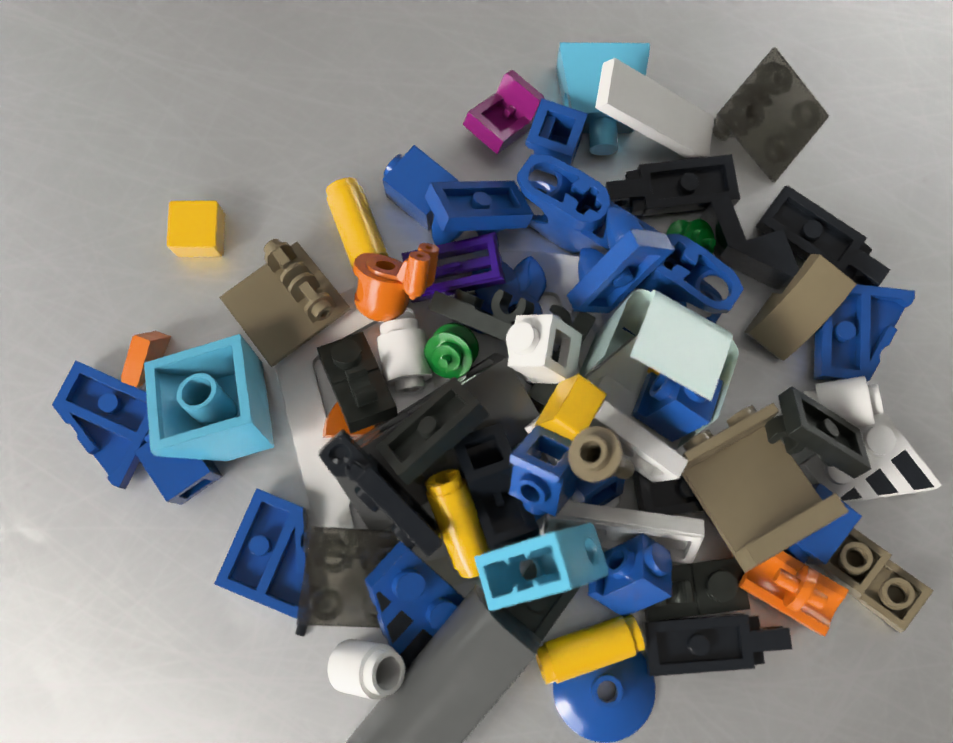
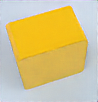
M215 200L170 201L167 230V246L177 257L223 256L225 212Z
M580 374L563 380L556 386L535 426L539 425L573 441L579 432L589 428L606 397V392Z

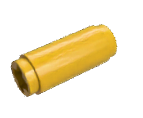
M347 177L331 183L326 188L327 202L352 269L355 258L360 254L375 253L388 256L364 190L358 184L357 179Z
M457 469L438 472L425 482L427 499L454 569L458 570L462 578L477 577L479 573L474 557L488 553L490 550L468 485Z
M617 616L543 642V645L539 646L535 657L545 684L553 682L558 684L634 657L637 652L645 650V644L634 616Z

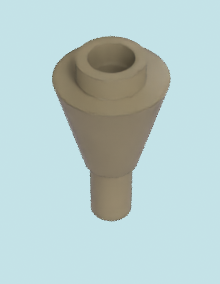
M600 426L586 428L579 432L571 442L568 454L569 463L573 472L579 478L585 481L597 482L614 476L620 479H628L633 475L634 464L625 458L617 436L609 429Z

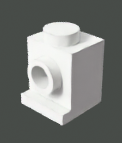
M553 314L516 315L515 324L509 329L506 336L509 354L507 366L525 375V380L529 383L558 384L575 376L577 373L582 334ZM553 344H561L558 363L551 359Z

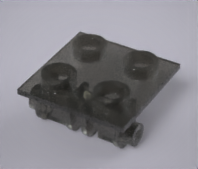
M774 47L716 114L717 117L714 119L715 126L712 133L721 141H727L728 138H736L773 183L782 175L827 120L829 115L777 48Z
M311 526L310 531H305L303 552L307 553L296 625L380 628L377 619L378 612L376 606L371 601L364 579L399 543L400 540L394 532Z

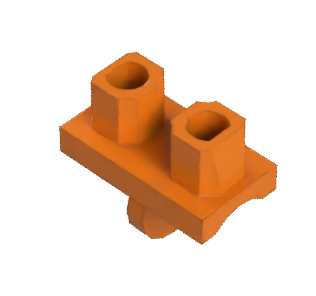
M784 551L744 573L739 583V587L822 636H826L835 611L849 591Z

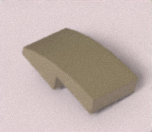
M810 254L783 293H772L744 332L778 359L784 361L829 319L853 290L856 283L821 254Z
M853 528L826 565L818 566L836 583L848 589V593L896 631L902 633L934 590L891 561L892 554Z

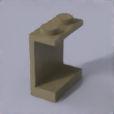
M774 403L759 411L753 405L748 406L726 421L729 428L713 436L710 430H706L683 445L686 452L682 456L688 460V463L682 472V476L744 573L849 512L836 493L822 501L792 455L786 453L785 445L781 439L774 444L768 442L765 425L779 412Z

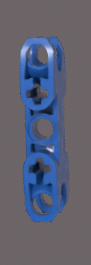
M530 155L517 174V182L525 200L528 198L545 214H534L529 226L547 240L569 253L580 254L582 248H592L605 255L610 250L606 235L607 208L615 207L626 210L610 201L607 189L600 182L581 170L549 155ZM546 168L556 175L557 186L555 187L540 180L529 181V176L534 170ZM631 214L640 222V224L645 228L646 231L659 232L652 226L648 225L644 221L640 220L639 218ZM668 234L667 237L675 250L635 289H643L650 292L655 289L687 307V303H690L701 310L711 313L706 319L716 324L722 313H728L744 290L739 277L729 266L691 239L680 234ZM708 276L722 278L728 286L729 294L727 299L723 300L720 293L707 283L704 278Z

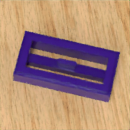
M496 233L436 245L439 247L438 260L488 249L489 255L438 266L436 268L435 280L490 267L492 271L434 283L426 288L421 297L409 300L412 303L431 300L435 291L449 296L454 295L457 289L468 292L505 284L506 279L502 268L503 262ZM410 252L401 253L403 262L409 258Z

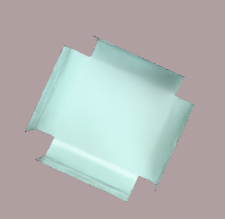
M643 289L635 290L596 333L579 374L584 377L597 363L598 365L602 363L626 341L634 337L633 334L622 329L625 327L636 336L638 335L630 354L631 357L704 398L712 401L719 378L724 382L710 423L683 436L679 442V448L718 419L738 359V348L732 340L733 334L666 295L655 289L651 292Z

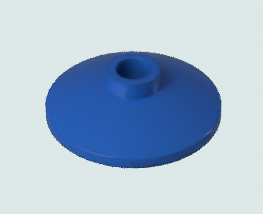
M637 652L636 656L564 682L558 684L553 682L555 705L564 722L578 735L595 742H616L633 735L647 721L654 706L656 694L654 676L647 674L646 658L641 652ZM604 681L613 682L616 688L615 695L610 700H602L597 694L598 686Z

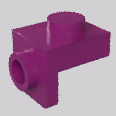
M510 70L504 74L496 93L468 111L463 126L492 151L499 154L530 131L541 99H545V97L514 70Z

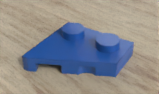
M856 284L836 311L815 332L814 379L836 381L865 376L866 382L870 381L880 363L881 351L891 343L898 330L895 326L904 309L910 306L915 299V291Z
M75 360L52 406L64 422L73 427L77 433V439L88 454L94 455L109 475L107 479L110 483L118 488L126 489L140 462L134 451L146 443L145 437L149 433L146 392Z

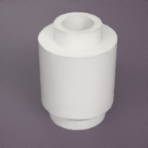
M399 318L382 323L379 326L381 335L377 337V345L382 374L387 386H395L396 393H410L424 389V381L433 377L432 370L424 355L427 343L425 330L419 328L418 319Z
M865 376L815 384L816 389L804 391L805 395L857 428L875 425L873 415L883 414L878 384L867 385Z
M347 639L339 643L331 653L328 662V676L333 687L340 692L379 700L394 694L401 687L405 677V665L402 657L389 645Z

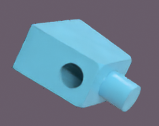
M560 42L556 74L563 106L588 114L583 133H589V145L592 154L604 156L616 153L618 151V134H628L634 130L595 108L603 63L616 58L646 76L650 43Z
M592 523L554 531L474 557L489 611L567 591L608 576L606 560L596 528ZM531 559L536 566L537 576L526 581L521 574L520 563Z

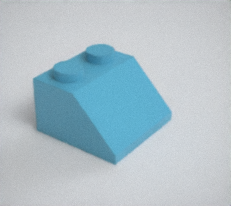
M241 334L144 363L150 452L153 455L227 462L275 447L263 362Z

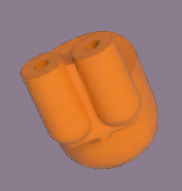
M421 243L418 246V251L410 252L409 258L405 259L404 262L375 253H363L357 256L354 260L353 272L358 277L357 292L354 296V302L358 311L368 319L377 322H387L402 315L407 309L409 299L415 300L417 297H421L426 288L434 283L439 247L431 243Z

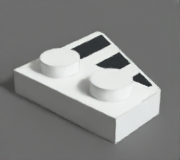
M884 410L883 414L873 415L875 425L859 427L871 470L854 479L836 467H829L824 464L816 453L798 465L812 485L821 483L832 493H836L845 503L936 490L942 486Z

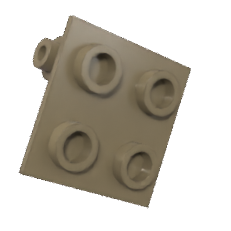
M279 239L269 241L263 249L266 264L219 297L271 367L278 364L351 310L347 302L297 241L291 246L287 242H281Z

